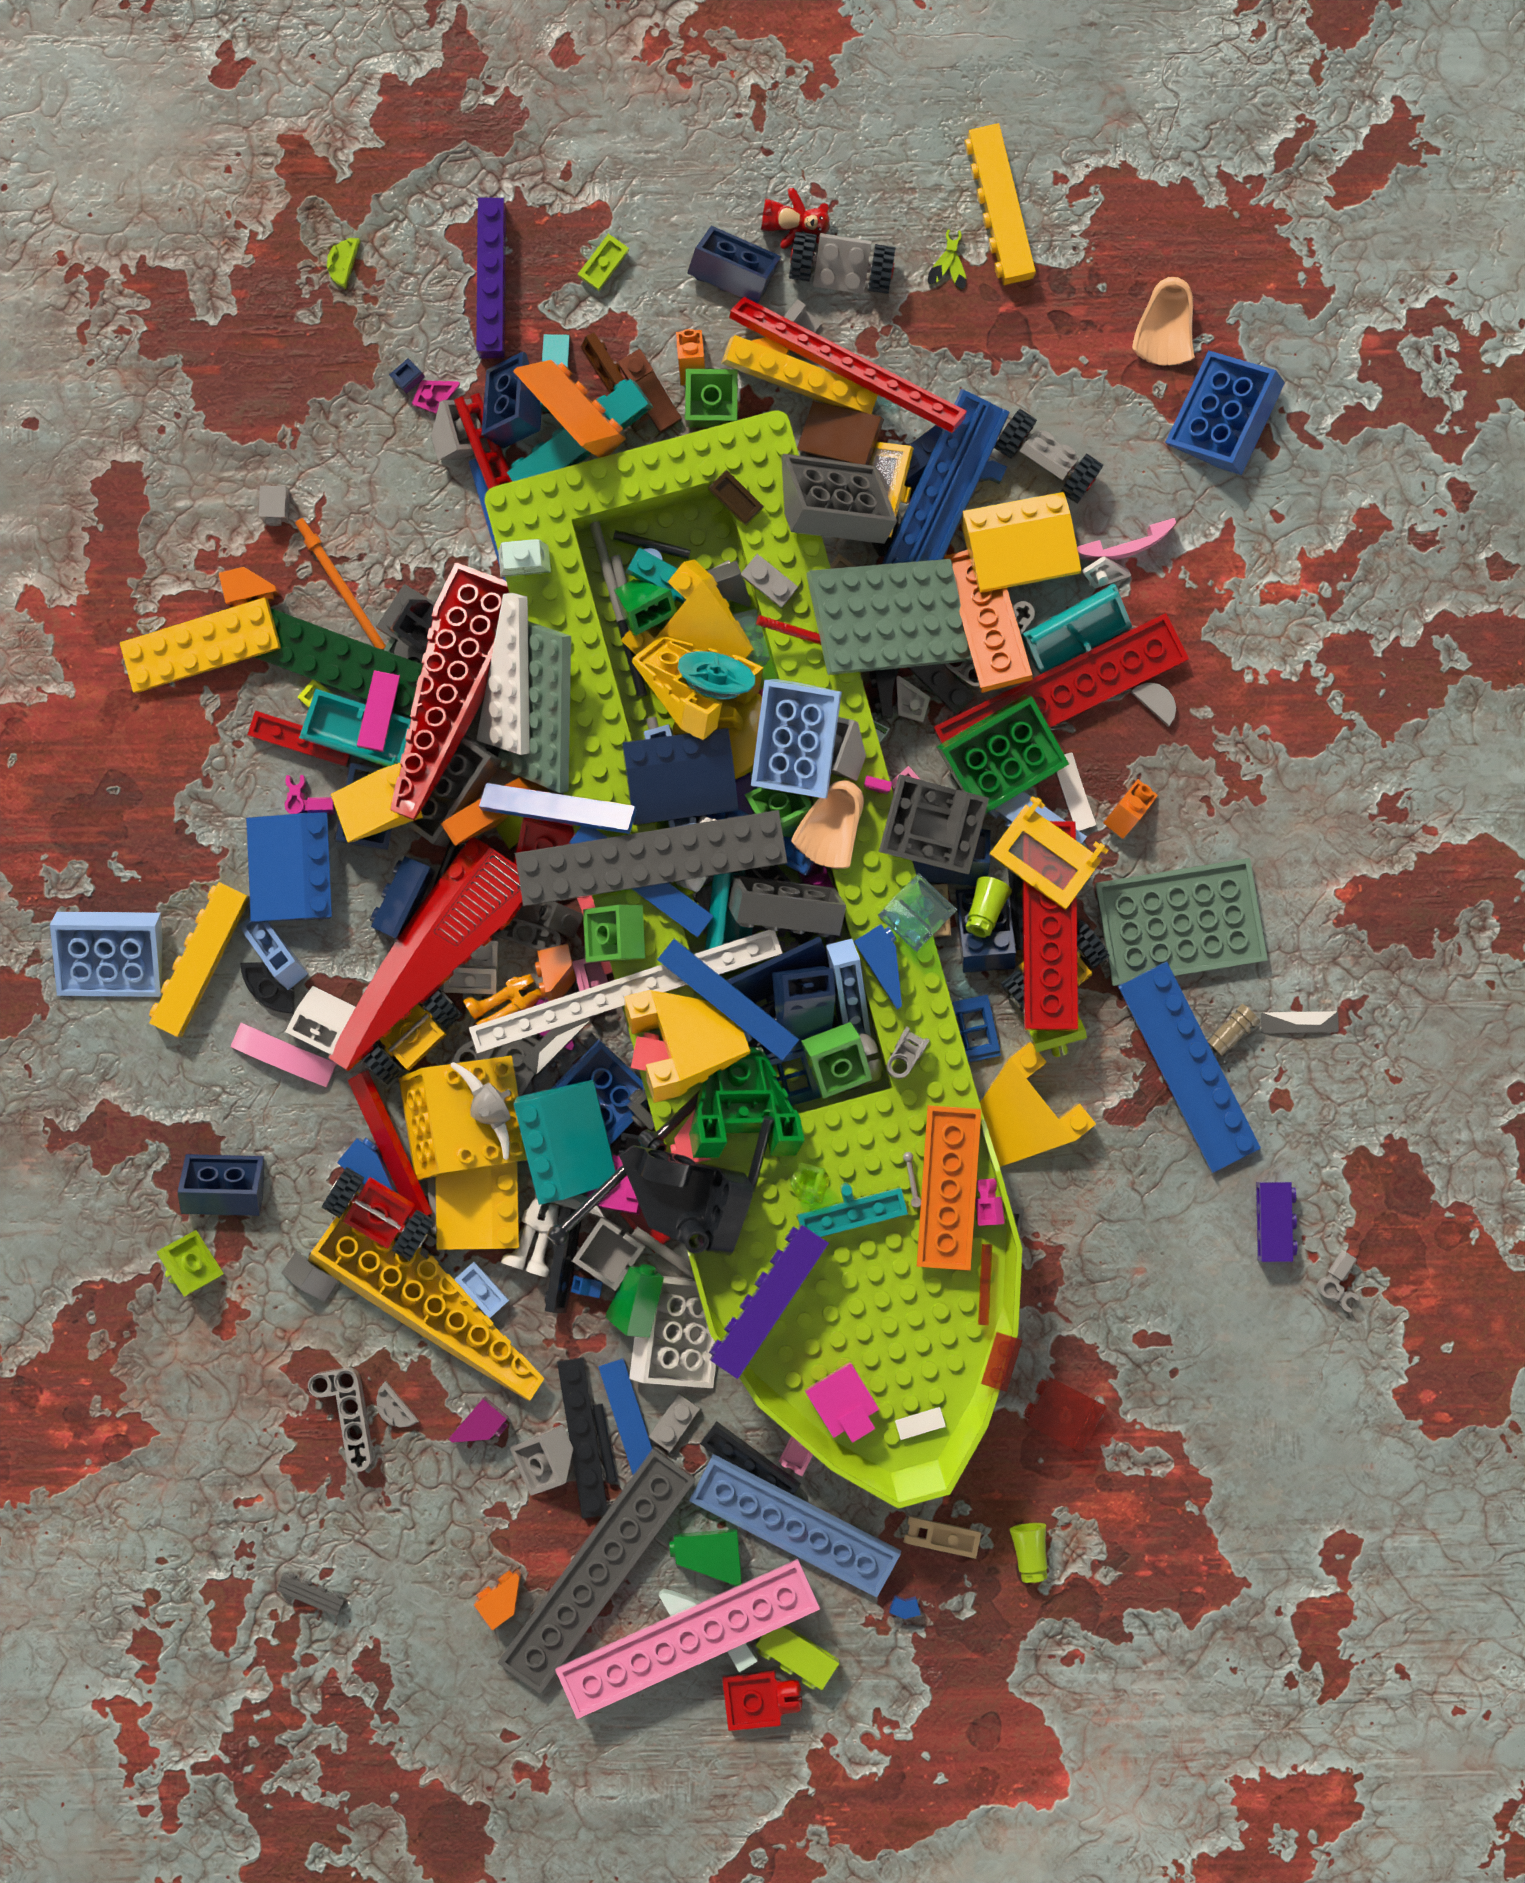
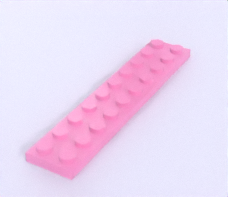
M796 1559L557 1667L555 1670L574 1714L579 1719L818 1611L820 1606L799 1559Z

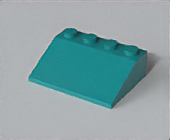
M594 1080L518 1096L513 1104L539 1205L567 1199L597 1189L616 1172Z

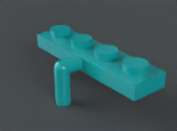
M638 548L626 573L643 582L670 589L674 603L676 600L682 604L686 601L668 583L669 579L677 571V568Z
M843 1183L840 1190L844 1202L797 1214L800 1225L805 1226L819 1237L903 1216L908 1214L901 1187L854 1199L850 1184Z

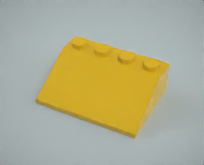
M1064 492L963 511L962 532L980 593L1081 574L1082 570L1071 514Z
M517 1162L448 1172L435 1176L437 1250L519 1248Z

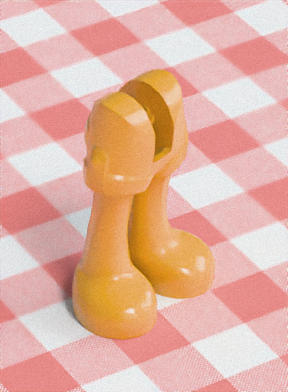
M528 974L519 978L513 977L506 981L507 987L489 998L476 1000L473 997H467L463 1002L474 1020H476L494 1007L507 1000H511L510 1004L495 1014L476 1022L478 1025L534 1007L538 1000L542 998L539 988L526 993L524 997L520 995V991L525 990L535 982L532 975Z

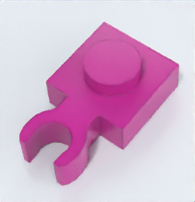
M996 1179L977 1180V1189L981 1197L975 1199L978 1226L1005 1224L1002 1197H996L995 1194L997 1189Z

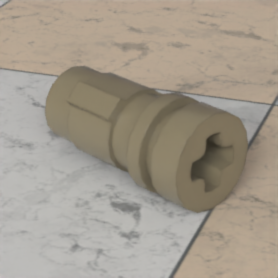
M1241 1004L1236 1009L1237 1013L1233 1012L1230 1015V1019L1207 1041L1209 1046L1221 1057L1245 1033L1249 1034L1251 1027L1255 1028L1260 1023L1259 1018L1244 1004Z

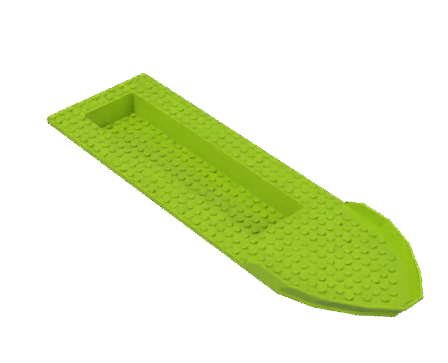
M776 410L498 485L486 492L485 505L498 550L503 542L539 539L549 546L551 573L506 576L505 579L509 593L527 597L528 621L571 636L569 789L567 792H564V795L630 805L622 743L645 740L644 731L649 730L646 720L648 718L657 717L659 727L669 724L672 730L675 722L644 678L647 695L637 697L589 524L593 522L600 523L609 558L621 555L627 583L633 579L639 580L626 573V570L638 548L643 550L646 548L613 540L615 530L690 549L689 560L659 552L663 561L677 569L683 562L694 559L706 571L728 560L730 563L737 560L742 573L756 554L761 556L797 585L798 589L781 609L743 578L751 601L750 607L731 600L728 602L730 606L728 608L735 620H738L754 648V651L747 660L764 667L759 690L764 688V680L779 679L840 691L842 693L838 717L854 720L859 724L866 758L857 781L831 774L829 782L830 786L836 781H850L861 789L864 797V806L857 826L850 867L846 869L825 868L834 888L846 904L840 932L842 933L841 938L836 937L835 943L852 939L854 943L855 940L882 924L884 929L889 926L897 939L893 943L896 946L902 1007L896 1010L855 945L861 963L870 1037L875 1041L878 1049L877 1053L867 1055L866 1059L867 1061L881 1059L882 1075L876 1083L837 1093L824 1099L821 1096L818 1099L793 1105V1110H797L800 1115L805 1141L796 1156H770L767 1144L756 1190L753 1192L752 1200L733 1253L728 1256L704 1250L700 1253L688 1251L710 1335L714 1341L717 1339L722 1341L727 1334L724 1328L732 1317L737 1319L742 1312L739 1306L746 1295L752 1296L758 1288L754 1284L763 1271L768 1273L773 1264L770 1263V1260L777 1249L783 1251L788 1243L784 1240L793 1226L799 1227L797 1214L844 1202L840 1190L843 1183L850 1184L854 1199L901 1187L908 1214L821 1237L829 1244L739 1377L757 1406L831 1471L899 1509L950 1495L989 1426L1018 1336L1022 1245L999 1163L981 1110L977 1180L996 1179L997 1189L995 1194L996 1197H1002L1005 1224L978 1226L975 1203L971 1271L916 1266L921 1205L919 1207L911 1205L913 1197L907 1163L903 1160V1155L906 1152L913 1154L912 1166L917 1195L921 1199L927 1105L981 1109L913 862L909 859L879 852L894 794L892 786L888 795L864 789L866 775L890 781L860 672L828 675L821 645L756 625L758 616L762 615L779 622L819 633L806 574L810 570L831 569L822 536L791 532L785 517L781 457L783 454L799 456L788 416L784 412ZM726 469L764 506V509L746 527L708 490V487ZM677 600L675 601L676 611L683 605ZM668 619L662 621L656 626L662 631V629L668 623ZM806 795L812 806L819 799V797ZM668 821L632 825L630 834L670 828ZM573 825L575 834L581 826ZM596 829L607 838L629 835L627 833ZM785 864L778 865L791 882L800 883L796 870ZM712 881L702 887L712 886ZM676 882L670 883L694 901L692 894L695 891L681 887ZM633 889L592 895L595 908L613 905H643L645 958L610 961L615 980L662 965L657 959L674 938L693 954L702 952L705 949L707 934L703 935L702 931L697 938ZM786 932L785 937H777L778 941L785 942L787 947L790 946L791 942L796 941L794 937H791L790 932ZM815 933L808 941L819 937V935ZM820 936V938H821V940H822V942H823V945H824V947H825V946H826V937ZM775 957L719 975L725 980H729ZM689 985L664 992L706 1000ZM763 999L756 1004L762 1007L768 1003L766 999ZM834 1003V1015L837 1019L836 1006ZM625 1005L622 1006L633 1049L635 1048L637 1036L643 1037L644 1032L660 1035L659 1041H663L659 1028L632 1034L625 1014ZM907 1026L910 1028V1032L922 1039L928 1038L929 1042L909 1074L902 1079H894L888 1074L886 1065L895 1050V1045ZM801 1058L782 1063L785 1075L804 1070ZM897 1059L892 1062V1070L895 1073L902 1074L906 1071V1064L903 1060ZM772 1065L773 1069L777 1074L776 1077H780L777 1065ZM639 1070L657 1132L700 1090L701 1083L698 1082L688 1088L687 1092L679 1097L654 1103L646 1080V1071ZM805 1075L786 1080L790 1092L808 1087ZM778 1082L781 1088L783 1089L782 1082ZM693 1112L664 1139V1143L667 1145L665 1152L671 1153L670 1145L675 1144L674 1138ZM726 1133L727 1144L720 1157L696 1163L744 1172L748 1177L759 1133ZM976 1182V1197H975V1199H979V1198H981V1197H980V1193H979V1191H978V1189H977V1182ZM698 1234L693 1235L690 1239L696 1238ZM848 1362H851L879 1408L878 1411L868 1416L875 1429L853 1443L845 1431L833 1438L805 1392V1389ZM940 1407L946 1427L906 1439H900L895 1420Z

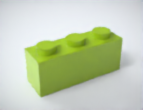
M788 1625L758 1637L755 1642V1646L759 1648L757 1652L767 1660L774 1658L781 1663L779 1667L790 1675H793L795 1672L803 1678L801 1681L813 1690L816 1687L823 1690L839 1665L837 1657Z

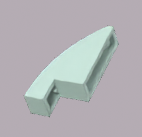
M663 1589L659 1592V1597L670 1616L701 1603L690 1596L672 1590ZM748 1642L727 1651L739 1672L758 1662V1657Z

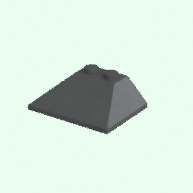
M899 774L879 852L969 874L989 798Z

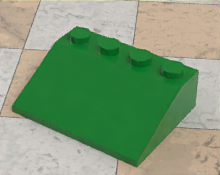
M1027 694L936 747L962 791L989 798L985 814L1069 765L1033 697Z

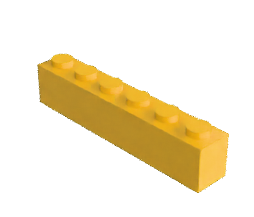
M996 123L971 129L968 132L967 139L964 140L967 155H972L974 163L970 164L973 180H978L977 198L979 204H984L986 213L982 214L985 229H990L992 238H989L988 241L992 254L996 253L998 261L994 264L997 278H1002L1003 285L1033 279L1036 271L1000 125Z
M737 335L729 339L721 362L723 365L738 369L741 372L822 403L872 414L878 397L877 394L836 373Z
M218 882L217 886L213 885L207 896L209 902L206 909H201L195 920V923L198 925L194 933L190 932L184 942L186 949L182 957L178 956L172 967L174 973L171 979H167L161 988L160 993L163 996L159 1004L155 1003L149 1013V1017H151L150 1024L176 1037H183L250 901L249 896Z

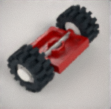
M346 1167L339 1179L334 1183L321 1208L340 1218L351 1202L352 1207L343 1222L387 1249L397 1233L402 1232L392 1251L410 1261L416 1250L422 1245L427 1232L435 1220L416 1210L405 1227L406 1223L404 1222L415 1204L371 1177L367 1180L360 1194H356L364 1177Z

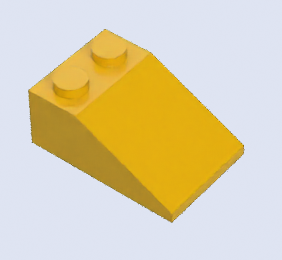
M400 763L380 769L331 794L348 843L414 821L390 810L396 780L401 769ZM421 811L416 820L423 818Z

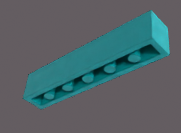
M632 379L620 381L614 386L615 391L608 396L603 395L596 399L606 409V412L603 414L610 421L614 418L623 430L654 408L638 384ZM562 426L553 432V438L546 443L541 442L533 447L531 450L532 454L528 457L516 460L511 465L512 469L507 474L512 481H517L579 464L592 455V453L584 449Z

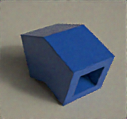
M993 460L988 461L979 479V483L990 480L1000 485L1007 466Z
M574 1276L571 1292L600 1298L603 1282Z
M894 1596L889 1613L903 1619L921 1615L916 1596L907 1599Z

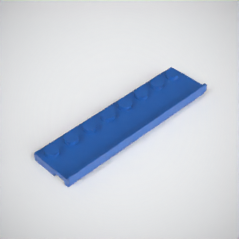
M964 389L960 390L954 405L966 410V417L953 433L945 429L942 430L882 564L942 560L962 519L963 511L968 506L1008 418L1009 411Z
M1164 962L1117 986L1211 1173H1215L1221 1168L1261 1149L1168 962Z

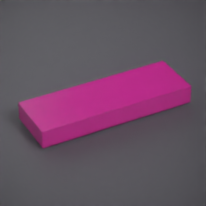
M374 670L357 742L358 748L384 752L400 675Z

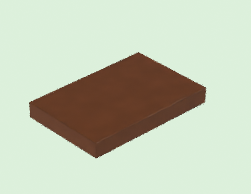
M813 401L797 449L800 453L834 461L869 465L884 419L881 416Z

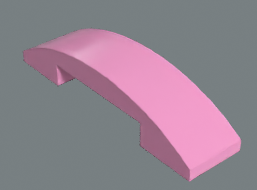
M1175 518L1150 525L1147 529L1148 537L1103 550L1100 540L1078 546L1079 558L1097 561L1105 556L1110 560H1117L1138 554L1165 537L1176 524Z
M240 1023L231 1047L324 1087L328 1086L337 1065L331 1060L303 1050L243 1023Z

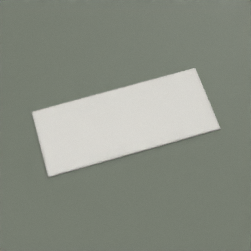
M940 1407L895 1420L901 1440L946 1427Z

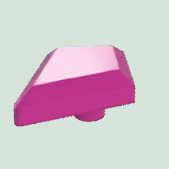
M422 380L412 405L437 414L439 403L442 400H449L460 386V382Z

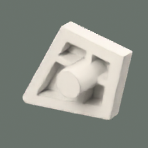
M1105 556L1082 570L1094 588L1131 576L1129 570Z
M897 676L898 716L923 723L930 697L900 676Z

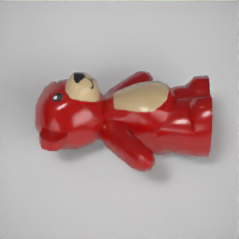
M794 188L788 189V196L793 204V208L765 198L761 231L790 230L789 234L780 243L782 249L788 248L794 242L796 232L802 233L804 231L807 234L817 235L816 243L818 244L820 234L827 233L830 226L828 204L822 203L818 208L806 211L799 194Z

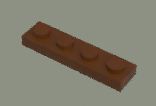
M595 332L585 337L580 347L611 394L615 391L614 386L624 380L621 375L617 362L612 360L607 353L603 340L598 339ZM648 412L630 425L634 432L644 428L649 419Z

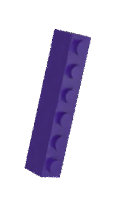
M478 198L476 351L479 358H505L506 204L504 198Z
M799 1225L798 1228L794 1226L791 1228L784 1239L788 1242L783 1251L777 1249L770 1260V1263L773 1264L768 1273L763 1271L754 1284L758 1288L752 1296L746 1295L739 1306L742 1312L737 1319L732 1317L724 1328L727 1334L722 1341L717 1339L709 1351L712 1355L709 1360L737 1379L829 1244L803 1225Z

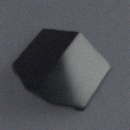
M408 599L390 630L404 644L424 654L428 643V631L432 625L434 605L427 600Z

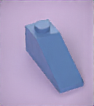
M248 917L238 925L272 975L287 990L308 975V972L269 921L251 922L250 917Z

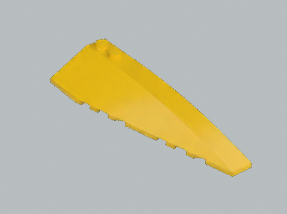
M350 1202L340 1218L336 1217L310 1253L308 1261L432 1343L530 1401L543 1382V1376L512 1346L511 1341L505 1335H502L493 1325L494 1323L491 1319L481 1312L477 1307L478 1305L439 1266L438 1261L432 1255L430 1256L428 1253L427 1256L429 1258L426 1259L420 1254L422 1246L416 1250L409 1261L392 1251L396 1244L395 1239L387 1249L344 1223L343 1220L352 1207ZM399 1232L395 1236L397 1239L399 1238Z

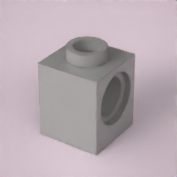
M260 486L259 517L263 522H266V525L281 526V522H289L290 491L286 486Z

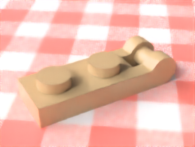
M909 1516L907 1524L910 1526L908 1534H905L904 1543L976 1559L981 1531ZM920 1528L927 1529L926 1538L918 1536Z

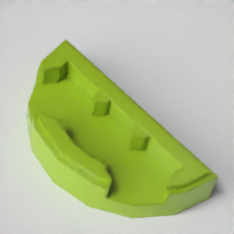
M347 238V240L341 241L331 248L327 256V269L330 277L338 286L344 289L347 288L361 242L359 238Z

